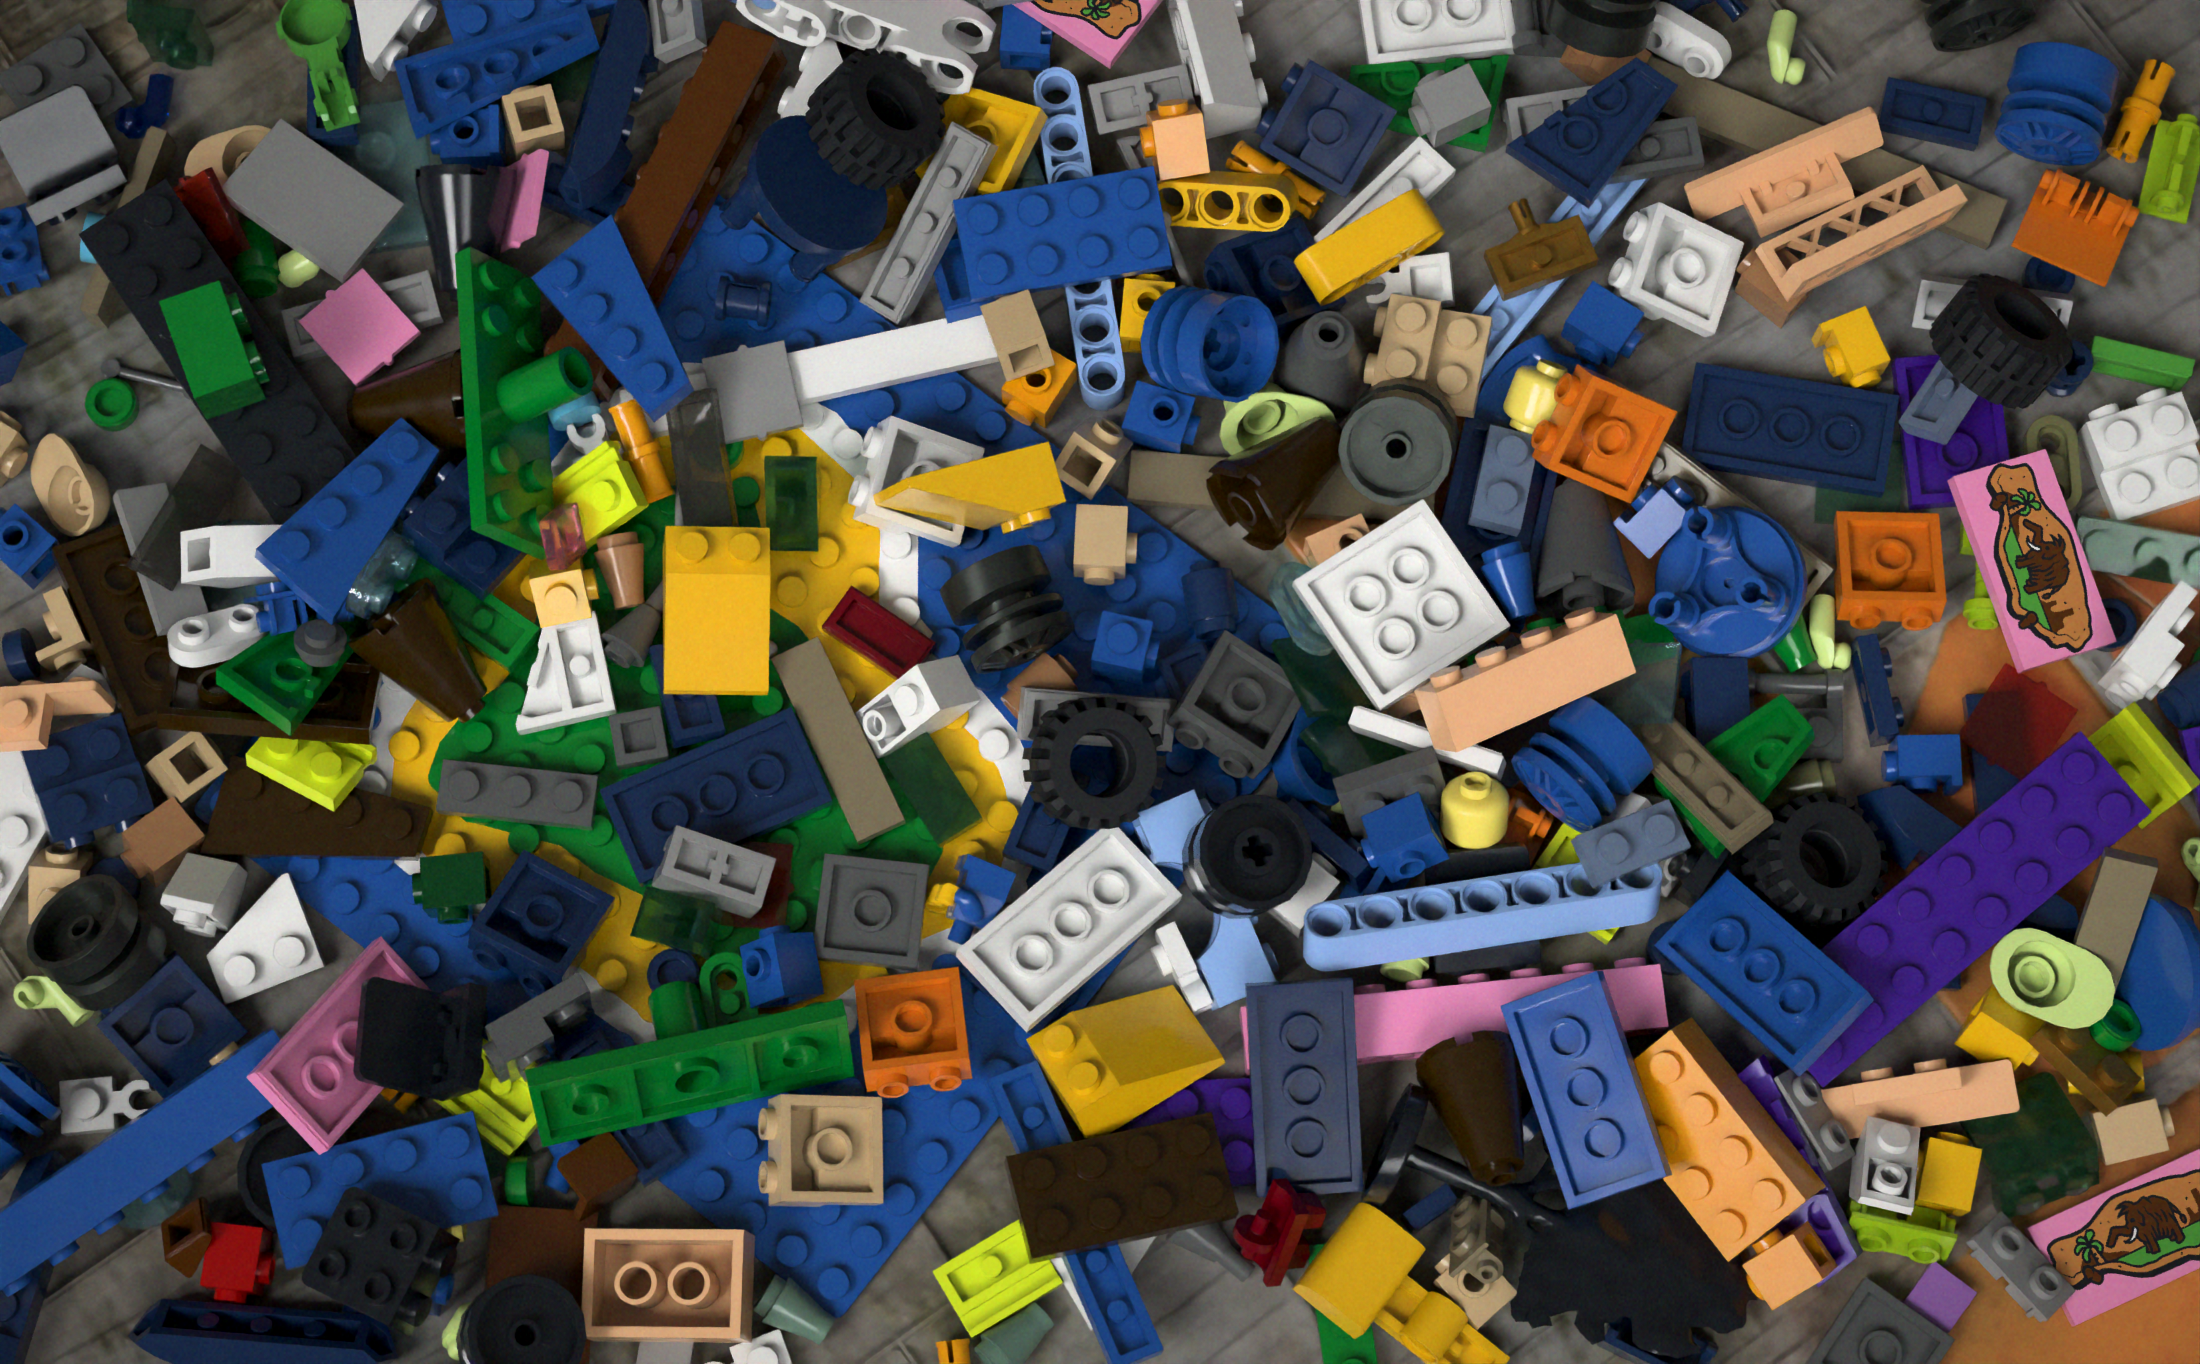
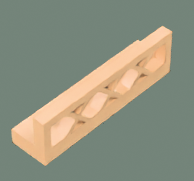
M1922 165L1760 244L1755 252L1788 302L1951 221L1968 200L1958 184L1940 192L1930 174ZM1913 184L1917 185L1925 198L1910 207L1899 204L1902 190ZM1892 195L1891 201L1885 200V198ZM1866 207L1888 213L1886 219L1869 227L1859 224L1861 211ZM1851 215L1850 221L1844 219ZM1830 227L1847 233L1845 239L1829 247L1818 245L1820 231L1823 228ZM1811 235L1809 241L1803 240V238ZM1788 247L1806 253V257L1792 264L1786 270L1775 252Z

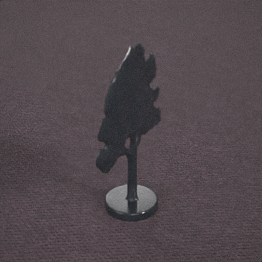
M1411 1082L1406 1086L1377 1145L1363 1184L1361 1200L1375 1207L1383 1206L1390 1197L1406 1166L1459 1187L1510 1212L1516 1218L1518 1229L1522 1232L1523 1236L1531 1241L1529 1250L1524 1253V1263L1521 1276L1519 1277L1517 1294L1510 1301L1511 1316L1516 1322H1528L1532 1329L1541 1326H1552L1550 1317L1567 1311H1577L1574 1324L1578 1331L1593 1345L1605 1340L1604 1323L1616 1322L1622 1316L1632 1318L1633 1343L1639 1349L1661 1356L1669 1355L1677 1359L1692 1355L1695 1352L1700 1353L1701 1347L1694 1342L1691 1327H1710L1720 1334H1727L1744 1327L1747 1321L1746 1305L1749 1300H1757L1758 1297L1748 1285L1747 1273L1742 1266L1743 1262L1740 1254L1728 1262L1663 1179L1575 1209H1568L1567 1203L1566 1207L1562 1210L1548 1208L1533 1200L1535 1194L1546 1191L1549 1188L1561 1189L1557 1174H1549L1554 1165L1543 1132V1148L1548 1158L1531 1181L1525 1183L1510 1182L1501 1186H1488L1486 1182L1475 1180L1466 1165L1415 1143L1424 1120L1430 1096L1425 1088ZM1530 1222L1541 1223L1544 1226V1232L1536 1231L1530 1225Z

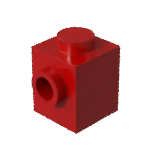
M210 1221L212 1239L205 1251L200 1286L215 1291L213 1300L246 1304L247 1295L263 1297L264 1285L272 1284L276 1270V1253L270 1252L273 1233L260 1227Z

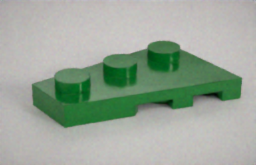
M1509 54L1492 55L1491 59L1465 61L1464 58L1445 59L1443 63L1414 64L1412 61L1352 65L1348 82L1397 110L1386 130L1419 137L1408 113V109L1412 107L1414 88L1418 86V82L1434 71L1444 70L1445 73H1448L1469 63L1492 106L1488 124L1445 144L1485 153ZM1426 134L1420 136L1421 138L1428 139Z
M309 607L306 609L308 621L314 620L313 611ZM296 615L295 617H296L297 628H298V627L300 626V624H299L298 616ZM362 615L355 616V621L337 623L345 630L347 642L350 641V635L366 619ZM295 631L280 633L276 636H271L269 633L216 668V684L286 734L292 736L353 653V649L348 643L345 651L335 664L327 667H314L303 662L299 653L295 650Z
M1782 693L1705 744L1704 747L1745 788L1763 803L1815 740V734L1809 722ZM1655 777L1654 782L1657 791L1665 800H1670L1674 811L1714 858L1717 859L1726 847Z

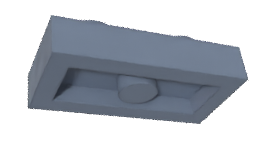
M1938 360L1898 423L1907 434L1946 445L1978 395L1960 383L1942 362Z
M1490 424L1484 442L1468 525L1515 537L1518 536L1522 527L1535 459L1532 457L1535 450L1531 445L1532 435Z
M1669 799L1577 835L1571 840L1593 889L1684 853L1691 847Z

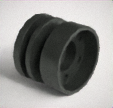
M1551 0L1545 21L1550 32L1565 44L1579 51L1602 57L1622 58L1634 56L1646 49L1657 12L1654 6L1660 0Z
M1921 0L1922 3L1932 4L1927 8L1924 18L1928 26L1932 28L1930 37L1933 46L1937 51L1943 52L1967 51L2004 40L2023 30L2032 23L2036 16L2031 0Z
M1035 545L1016 546L977 561L946 581L940 589V595L954 625L976 624L964 635L962 640L966 650L975 651L971 656V661L977 673L988 674L1027 663L1060 643L1074 630V622L1069 612L1060 611L1064 606L1060 594L1047 593L1038 595L1049 585L1052 579L1045 561Z

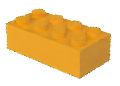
M1692 1017L1670 1029L1634 1059L1672 1172L1671 1176L1665 1177L1663 1180L1728 1262L1826 1187Z

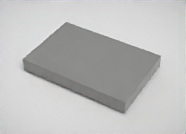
M282 119L275 124L219 189L220 199L341 283L345 282L404 211V203Z

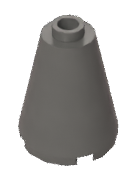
M1322 311L1303 322L1281 341L1276 365L1273 370V383L1277 384L1286 393L1307 396L1323 402L1333 412L1335 419L1349 414L1362 393L1371 387V384L1364 383L1365 364L1370 351L1345 316L1334 311Z
M1571 478L1565 480L1553 493L1533 586L1534 600L1538 611L1536 614L1543 619L1555 617L1558 623L1565 622L1564 617L1576 610L1587 607L1606 606L1608 612L1622 609L1625 615L1634 607L1635 586L1616 528L1612 524L1614 521L1605 494Z

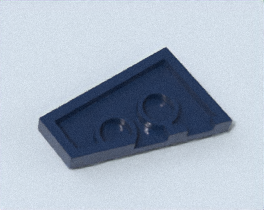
M1636 57L1587 90L1586 95L1564 110L1561 111L1559 109L1544 119L1542 125L1524 137L1521 135L1507 145L1506 153L1589 209L1675 95L1678 85Z

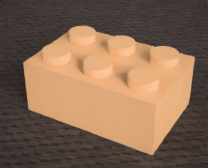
M585 1228L581 1311L584 1314L586 1339L607 1342L752 1343L755 1235L746 1230Z

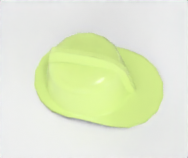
M1267 382L1259 392L1252 394L1249 399L1238 403L1223 402L1226 415L1221 423L1219 436L1224 449L1231 455H1234L1314 417L1332 420L1335 423L1336 420L1333 412L1323 402L1307 396L1286 393L1277 384Z
M2034 928L2015 929L2002 937L1992 950L1989 965L1992 983L2005 1002L2018 1011L2028 1013L2056 1026L2077 1029L2090 1027L2100 1021L2113 1005L2115 986L2111 972L2100 958L2086 949L2057 938L2047 932Z

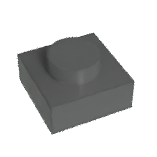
M660 706L608 716L619 770L664 762L670 759Z

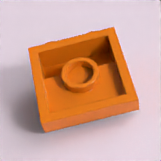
M1577 364L1573 374H1564L1556 385L1554 399L1558 404L1550 420L1544 419L1540 421L1533 431L1531 445L1535 450L1532 457L1549 470L1631 504L1677 411L1666 404L1627 388L1616 380Z
M1836 511L1833 521L1836 569L1833 576L1836 619L1850 621V625L1853 628L1860 630L1875 628L1881 621L1901 622L1903 628L1911 631L1924 630L1929 628L1933 622H1940L1947 598L1939 513Z
M959 967L854 980L863 1073L867 1092L877 1091L881 1097L897 1098L905 1095L911 1086L930 1084V1087L936 1091H951L958 1088L962 1084V1080L972 1079Z

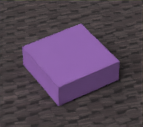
M1934 1262L1926 1267L1902 1303L1948 1334L1977 1292L1937 1262Z

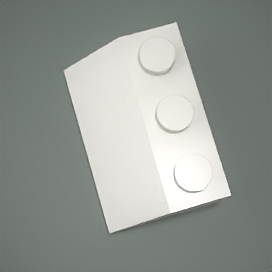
M1166 0L1181 63L1187 66L1194 101L1202 112L1205 138L1209 139L1256 128L1261 120L1262 109L1268 107V99L1262 78L1254 79L1250 63L1256 61L1251 35L1249 32L1241 34L1237 17L1244 15L1242 1Z

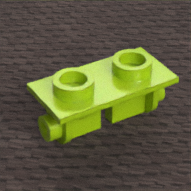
M2179 114L2177 121L2170 122L2159 119L2156 124L2137 206L2140 209L2139 213L2181 224L2187 223L2200 166V127L2197 125L2198 118L2196 116Z
M1849 1197L1846 1216L1849 1217L1848 1223L1862 1250L1868 1252L1884 1251L1902 1255L1922 1264L1934 1262L1942 1265L1945 1264L1958 1237V1234H1954L1956 1220L1948 1218L1946 1211L1914 1205L1912 1214H1905V1220L1896 1218L1897 1212L1857 1203Z

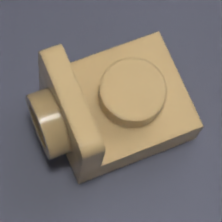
M59 586L43 594L49 610L42 613L49 632L54 640L58 642L37 651L35 655L38 662L49 672L57 670L58 673H65L75 670L80 664H85L87 661L86 657L93 654L94 651L67 590L63 586Z

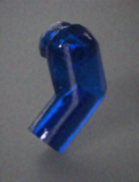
M151 74L149 76L145 103L135 109L133 107L121 108L115 116L117 130L124 133V136L128 139H143L150 126L159 128L164 125L169 119L174 79L164 74Z

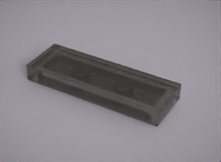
M705 388L696 390L666 413L684 526L739 527L717 389Z
M201 444L126 566L166 589L173 591L181 578V532L211 527L242 478V474L235 464Z

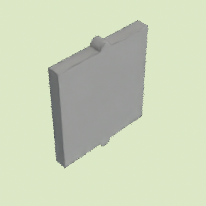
M784 340L747 348L746 345H740L738 351L702 359L721 445L756 437L760 441H765L770 434L804 427Z

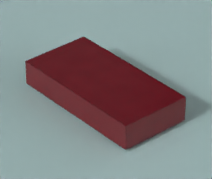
M852 585L822 625V630L894 680L899 679L916 664L926 662L936 648V642Z

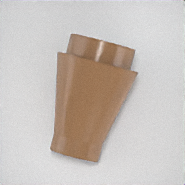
M637 532L619 533L597 539L598 551L594 553V556L613 598L615 610L629 609L645 604L644 543H639Z

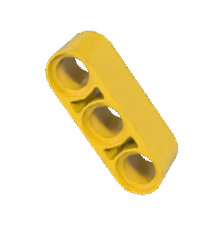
M1210 171V173L1162 181L1160 179L1157 180L1162 210L1167 211L1172 218L1170 226L1262 232L1276 231L1286 224L1297 208L1299 201L1298 189L1295 184L1287 177L1276 174ZM1163 188H1173L1180 192L1184 205L1176 207L1166 202L1162 193ZM1223 191L1227 193L1233 200L1234 207L1227 210L1218 207L1212 199V192ZM1273 194L1277 196L1283 203L1284 210L1276 213L1269 211L1264 207L1261 195Z
M1412 189L1310 246L1295 258L1294 264L1320 306H1325L1432 246L1445 234V230L1419 189Z

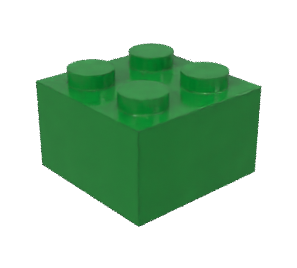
M218 280L159 301L193 397L207 420L266 399L261 384L269 382L270 379L254 340L247 343L244 340L243 336L252 334V330L236 292L227 295L221 282Z

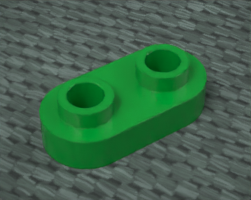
M721 952L707 959L701 968L699 982L708 1027L714 1028L753 1019L758 1016L759 1009L750 1007L741 956L732 952ZM724 973H733L737 976V983L730 990H723L718 987V980Z

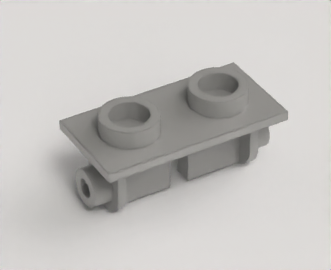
M1789 1069L1773 1078L1794 1112L1824 1173L1856 1155L1850 1145L1847 1131L1841 1123L1834 1119L1822 1099L1818 1083L1812 1076L1805 1071L1798 1077Z
M2002 1211L1966 1242L1972 1249L1969 1255L1972 1258H1976L1996 1281L2002 1276L2009 1284L2004 1289L2023 1308L2028 1318L2034 1316L2040 1323L2042 1321L2046 1322L2076 1291Z

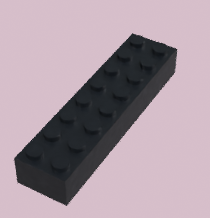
M166 179L79 233L88 251L276 525H283L357 458ZM219 280L227 295L236 292L252 330V334L243 336L246 343L254 340L270 381L261 384L266 397L265 400L207 420L193 397L159 301ZM398 519L392 529L400 524Z

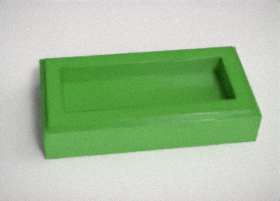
M2094 336L2087 346L2093 357L2092 372L2165 388L2175 392L2180 391L2192 377L2195 359L2099 336Z

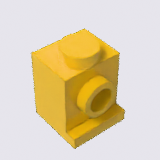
M1866 306L1820 323L1811 339L1815 348L1825 345L1823 357L1826 366L1833 377H1840L1844 387L1866 390L1875 386L1882 380L1880 376L1891 361Z

